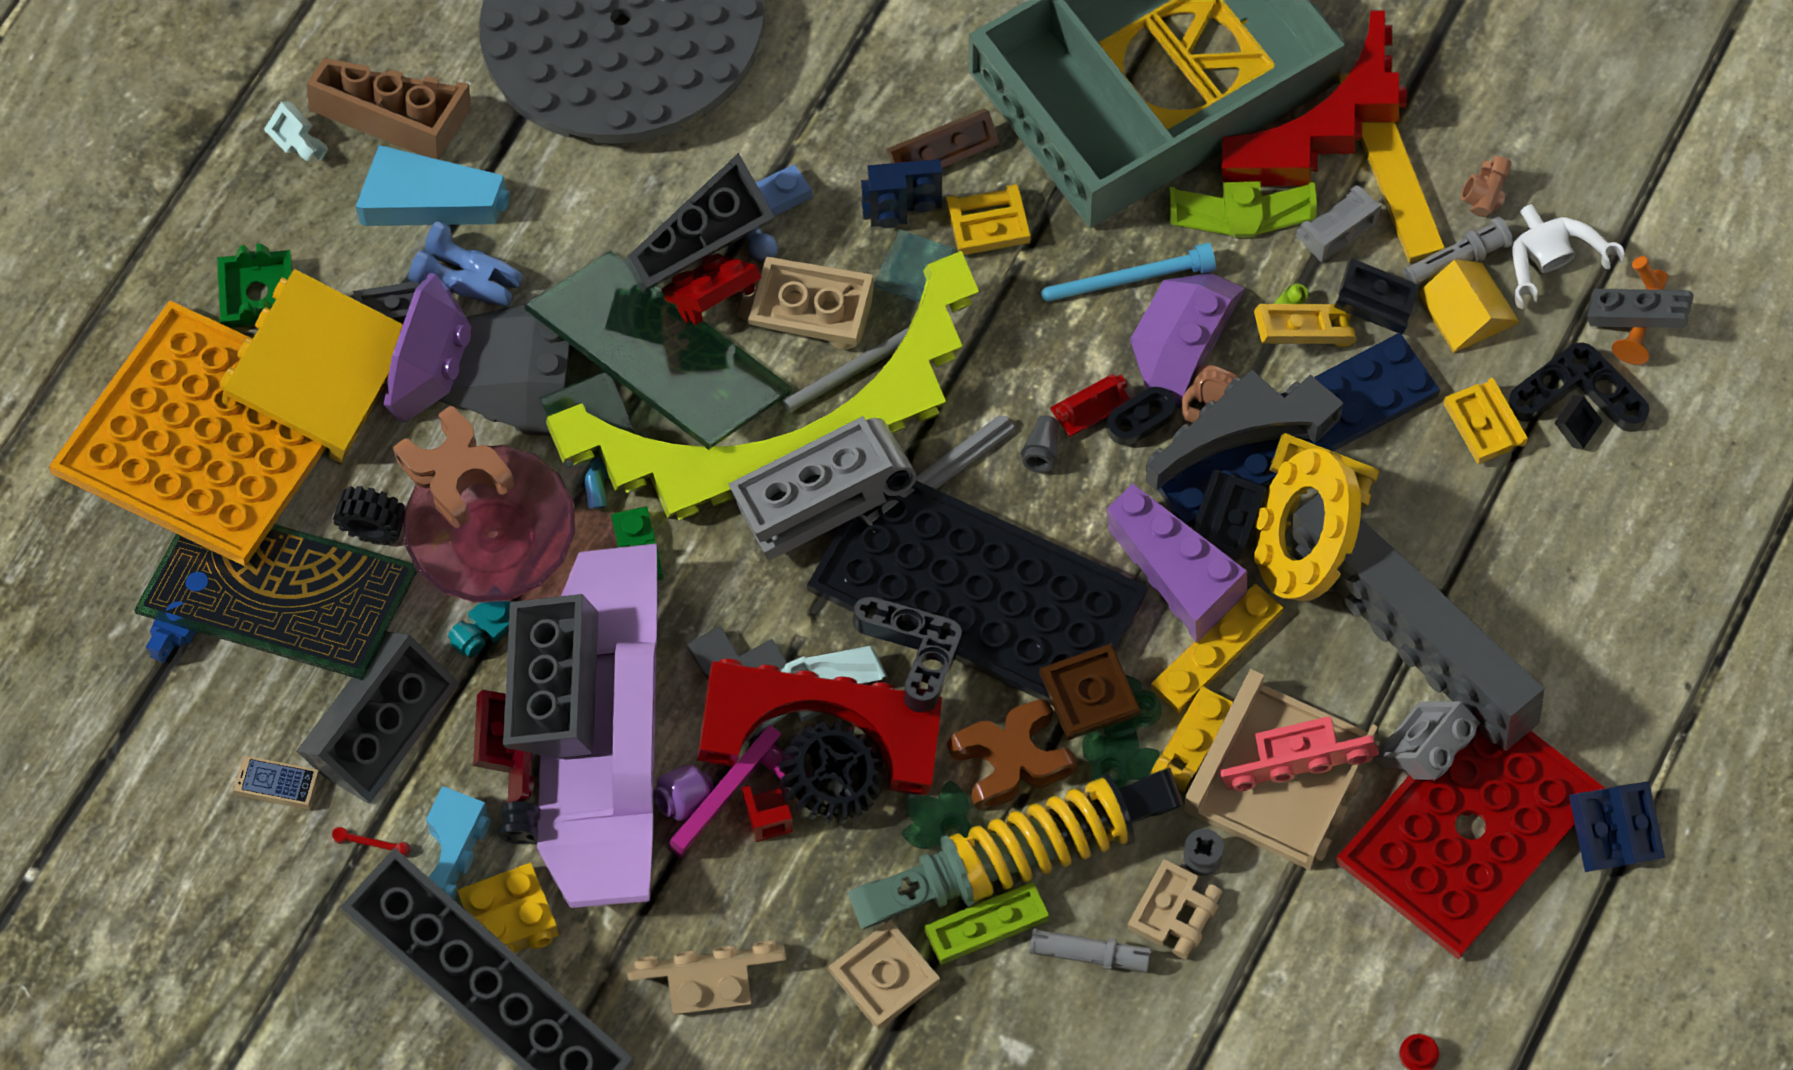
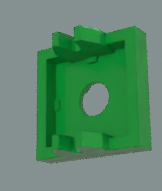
M257 243L255 251H249L246 245H240L236 255L217 257L220 323L229 328L253 326L265 307L271 309L276 300L273 298L276 286L281 278L288 280L293 272L290 250L270 252L268 247L262 243ZM254 283L264 284L268 288L267 295L257 301L249 299L246 292L250 285Z

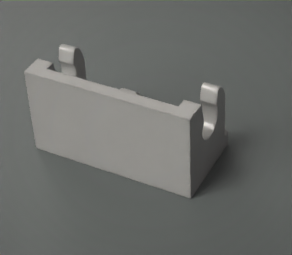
M1358 185L1351 189L1352 192L1345 199L1311 223L1305 221L1300 225L1301 228L1296 231L1298 239L1321 263L1378 223L1381 205L1374 201Z

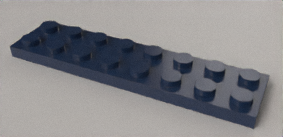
M1399 332L1314 377L1344 404L1340 421L1316 443L1310 439L1302 440L1334 452L1438 397L1440 388ZM1280 439L1245 444L1217 453L1179 473L1158 489L1173 514L1191 527L1194 524L1212 470L1216 469L1224 474L1232 475L1263 487L1271 485L1277 473L1270 471V467Z

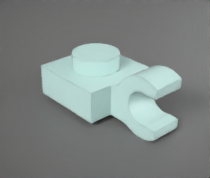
M281 102L264 129L267 134L286 153H295L297 151L305 161H310L313 155L320 161L328 151L327 146L322 141L308 134L312 127L308 119L291 102Z

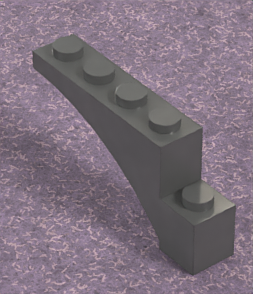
M1251 370L1243 378L1238 376L1233 379L1226 387L1225 394L1217 402L1214 400L1208 402L1200 411L1199 418L1191 426L1188 424L1183 425L1176 432L1172 439L1173 442L1164 450L1162 448L1157 449L1146 462V482L1157 491L1173 477L1199 461L1245 444L1277 440L1284 433L1301 439H1310L1316 443L1340 421L1344 403L1311 374L1301 384L1298 381L1294 382L1282 396Z

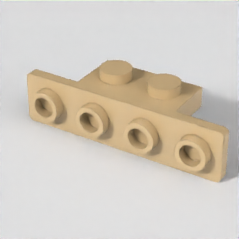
M760 941L752 944L753 949L737 951L736 946H722L713 949V954L697 956V951H683L674 954V959L658 961L657 956H645L636 958L634 964L627 965V976L629 981L668 976L672 1014L749 1005L752 1003L747 965L786 960L784 945L776 946V941Z

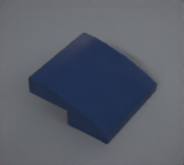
M1649 781L1569 795L1585 873L1665 858Z

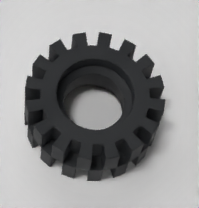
M350 486L342 491L333 520L334 524L339 526L338 529L342 532L348 531L347 535L351 537L358 536L360 537L359 540L366 542V539L371 540L372 544L378 545L380 541L383 545H389V543L394 544L398 541L408 511L403 503H397V498L394 496L387 497L388 493L383 491L377 493L374 488L370 487L368 490H365L363 486H356V489Z

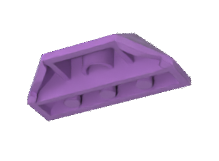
M429 273L426 280L422 281L415 289L391 359L388 377L389 393L385 395L384 406L400 422H407L450 393L453 381L459 373V363L464 349L471 337L472 327L454 295L443 281L433 273Z
M1212 273L1163 280L1130 340L1143 378L1145 390L1150 387H1163L1174 396L1175 406L1181 407V400L1186 390L1192 384V378L1197 368L1205 364L1240 301L1245 288Z

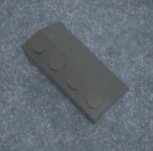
M583 594L510 602L503 745L506 748L554 758L593 754L598 611Z
M386 632L296 752L313 768L319 770L322 776L362 801L371 803L453 693L459 682L409 634Z

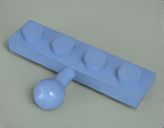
M795 164L756 182L774 216L813 198L812 189ZM760 229L747 235L750 240L749 253L754 260L764 263L766 257L774 258L776 256L778 244L771 235L762 233Z

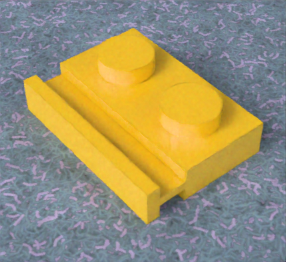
M1493 377L1488 379L1486 383L1481 385L1475 384L1445 397L1443 404L1477 465L1508 453L1514 447L1526 445L1528 437Z

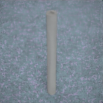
M908 328L783 400L785 407L792 413L893 354L905 337Z

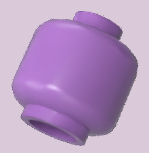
M685 764L660 776L657 781V788L654 790V800L659 811L665 817L670 816L676 821H684L691 817L714 790V784L706 771L701 772L696 766Z

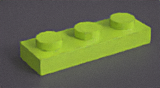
M1031 882L925 925V932L940 965H943L1049 921V914L1034 882Z

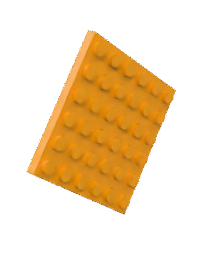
M169 300L51 462L49 469L52 475L246 566L327 447L232 398L227 405L223 404V389L219 387L221 380L229 367L233 369L237 367L241 358L237 357L238 352L248 336Z

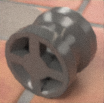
M1210 829L1193 831L1185 842L1183 861L1186 868L1199 876H1207L1218 870L1224 852V843L1221 837ZM1199 845L1205 846V847H1207V848L1210 847V848H1209V849H1204V848H1201Z

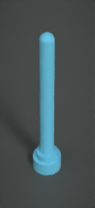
M1210 242L1195 245L1194 250L1188 251V255L1046 287L1042 290L1041 297L1043 300L1050 302L1192 269L1193 272L1200 271L1201 274L1216 271L1213 249Z

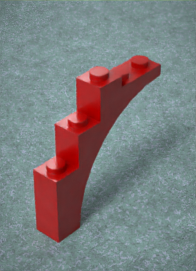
M1372 10L1370 12L1368 35L1360 57L1347 78L1326 100L1305 115L1279 127L1253 134L1223 137V185L1227 182L1260 181L1261 186L1308 185L1311 182V172H1318V154H1355V140H1362V123L1399 122V108L1407 107V86H1399V72H1392V55H1385V46L1393 45V24H1385V10Z

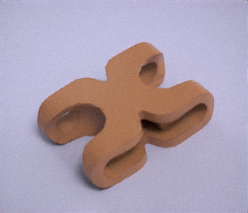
M448 406L438 414L441 419L442 431L447 436L441 446L432 450L421 449L409 439H403L393 446V450L398 464L413 483L422 488L430 487L436 509L451 525L459 528L469 521L466 503L461 498V494L467 487L474 484H486L499 495H503L514 488L515 483L511 471L491 447L485 445L477 446L472 425L456 408Z

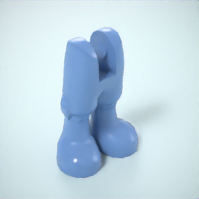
M436 221L432 225L427 235L425 251L420 250L416 254L409 270L410 282L421 283L426 280L429 273H433L459 296H468L505 307L510 305L513 298L512 294L503 286L490 281V279L510 288H518L523 281V275L507 263L486 255L484 252L465 250L452 241L450 227L440 221ZM438 261L450 263L452 265L462 268L463 270H452L440 264Z

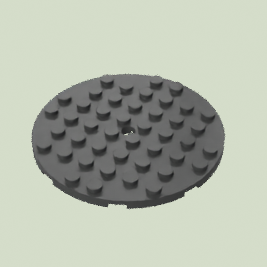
M483 0L479 20V39L484 62L493 83L495 82L496 86L503 93L506 101L519 114L532 123L568 138L571 135L594 138L596 143L636 142L675 132L683 128L682 123L695 118L701 113L706 116L721 105L738 88L754 64L755 53L760 39L763 38L765 22L763 0ZM619 14H623L624 17L631 19L625 25H615L613 23L620 17Z

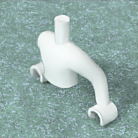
M1534 205L1525 206L1521 210V214L1530 230L1518 236L1513 241L1512 247L1514 267L1518 280L1515 292L1516 306L1519 309H1524V302L1521 297L1524 294L1531 295L1534 302L1537 303L1538 291L1537 287L1531 283L1528 258L1537 265L1541 273L1554 271L1573 260L1575 252L1570 245L1569 237L1575 236L1583 239L1602 255V266L1605 269H1610V260L1607 256L1611 254L1616 255L1620 262L1623 263V247L1618 243H1608L1591 226L1571 218L1560 217L1543 223Z

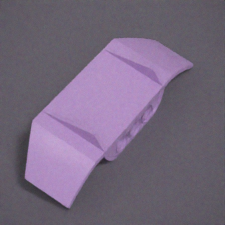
M657 543L579 552L561 596L583 594L598 611L593 754L561 758L540 755L538 807L541 809V815L538 820L539 837L537 849L570 908L650 900L657 663Z

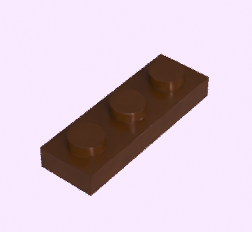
M983 108L887 148L891 163L941 159V166L943 168L996 146L1000 142L990 112Z

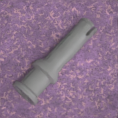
M1496 217L1492 219L1490 225L1476 232L1473 230L1466 232L1462 236V240L1403 268L1405 279L1421 286L1432 280L1453 260L1480 262L1486 259V254L1502 246L1504 248L1512 246L1513 238L1504 220Z

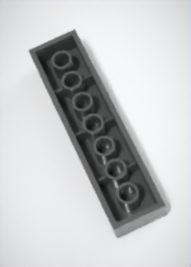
M1320 493L1293 514L1292 553L1297 560H1302L1311 553L1318 543L1323 530L1325 511ZM1360 518L1359 531L1352 554L1346 553L1343 563L1337 569L1341 575L1328 590L1330 592L1336 591L1345 600L1346 606L1355 616H1362L1371 624L1376 636L1384 642L1389 641L1398 650L1401 659L1408 666L1417 667L1425 675L1427 683L1433 690L1438 693L1443 692L1452 701H1461L1480 722L1478 726L1482 735L1490 743H1497L1507 751L1540 723L1545 688Z
M395 847L340 906L343 915L517 1070H630L634 1066V1059Z

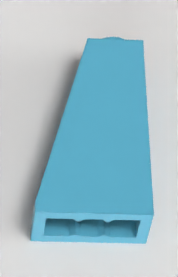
M379 145L355 207L360 224L365 226L433 225L436 221L447 225L496 224L500 211L505 212L508 207L510 191L506 190L503 175Z

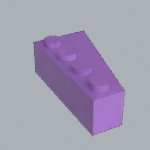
M1133 483L1107 508L1110 533L1136 566L1139 565L1148 577V582L1155 591H1159L1169 604V609L1177 619L1184 623L1189 630L1190 636L1196 643L1247 593V570Z

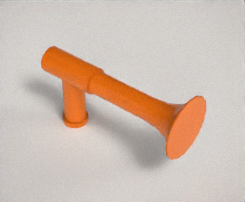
M1639 256L1634 259L1632 267L1639 274L1646 289L1664 290L1669 277L1668 274L1663 270L1657 269L1653 271L1645 256ZM1632 327L1626 339L1617 340L1613 343V354L1618 359L1629 364L1640 365L1646 363L1649 359V353L1643 346V340L1648 327Z

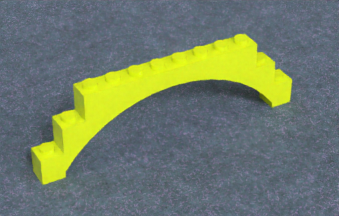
M959 251L932 262L924 268L923 273L926 283L918 309L905 337L893 356L872 381L853 398L830 414L803 428L764 441L734 446L701 447L671 444L641 437L614 427L587 413L583 403L548 416L546 420L547 427L562 463L564 464L572 460L574 466L593 459L595 457L593 451L598 450L615 491L622 488L625 489L626 493L635 491L646 486L645 479L650 477L666 517L670 518L676 515L678 520H683L699 513L697 507L711 501L713 506H717L733 499L734 496L728 485L729 483L864 416L865 420L871 418L884 420L892 434L906 428L904 425L905 421L917 417L919 422H923L939 415L938 408L946 400L930 363L934 362L936 368L948 364L956 359L954 353H957L963 347L947 309L950 308L952 313L971 306V299L979 292L963 252Z

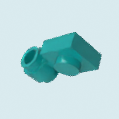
M496 589L468 612V619L472 623L460 621L451 628L448 633V638L451 640L450 645L461 656L467 655L469 658H472L483 649L485 640L482 638L484 636L488 637L495 644L509 632L510 602Z

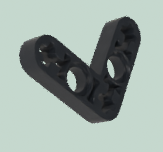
M1584 342L1570 345L1511 391L1508 402L1518 421L1530 422L1575 388L1579 387L1617 427L1627 432H1636L1642 429L1650 411L1647 401L1593 346ZM1575 357L1579 360L1584 357L1588 359L1586 366L1583 363L1575 365L1573 363ZM1589 372L1593 374L1590 379H1588ZM1548 375H1556L1563 381V386L1559 389H1550L1543 383V378ZM1600 380H1609L1615 385L1616 391L1612 394H1603L1596 388V383ZM1536 389L1538 395L1534 397L1531 408L1528 405L1520 407L1518 405L1520 398L1523 401H1527L1534 396ZM1621 395H1624L1623 401L1621 402L1619 399ZM1625 410H1638L1637 418L1634 415L1626 417L1624 415Z
M865 597L858 600L854 606L852 622L858 632L918 650L905 683L903 698L905 705L909 709L921 713L934 709L959 650L962 632L960 625L949 618L875 597ZM869 614H874L872 619L867 618ZM887 618L891 619L890 625L886 624ZM901 622H910L913 623L917 627V629H915L914 631L906 632L900 630L897 627V624ZM924 629H928L927 635H923ZM942 635H947L945 640L940 639ZM927 660H936L943 667L938 670H930L922 663ZM922 682L928 684L927 692L923 696L917 695L922 687Z

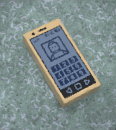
M244 755L233 791L235 796L310 810L320 773L317 769Z

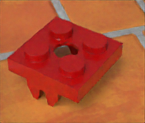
M714 254L705 258L701 262L702 265L696 269L675 275L672 278V282L662 287L661 290L667 302L676 304L679 313L686 323L692 321L693 325H697L703 321L702 312L733 294L743 291L748 296L755 292L754 282L761 279L757 265L726 257L722 254Z

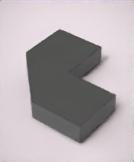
M721 626L687 643L689 652L707 680L712 661L719 662L721 659H735L742 662V666L758 668L759 665H773L781 670L787 664L773 639L738 656Z

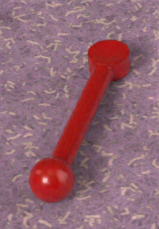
M336 827L332 832L333 840L338 844L350 841L390 851L395 847L405 857L411 852V847L406 842L394 844L347 833V830L343 827Z

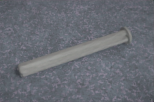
M997 416L919 474L916 480L934 489L939 488L1013 433L1014 427L1006 416ZM910 488L908 491H906L903 494H900L899 496L905 498L910 493H912L914 489ZM891 500L886 502L882 507V512H887L899 501ZM878 509L867 517L863 514L858 517L869 527L873 525L872 522L879 518Z

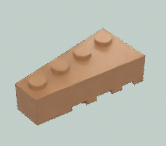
M323 58L306 84L310 111L416 154L438 160L471 111L470 86L467 83L456 82V85L453 86L439 83V78L424 76L423 80L403 77V72L389 70V72L380 73L370 71V66Z

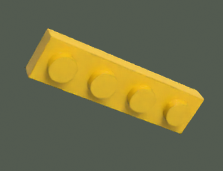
M1255 583L1198 643L1193 642L1151 683L1150 689L1179 714L1195 698L1201 686L1206 688L1283 613V607Z

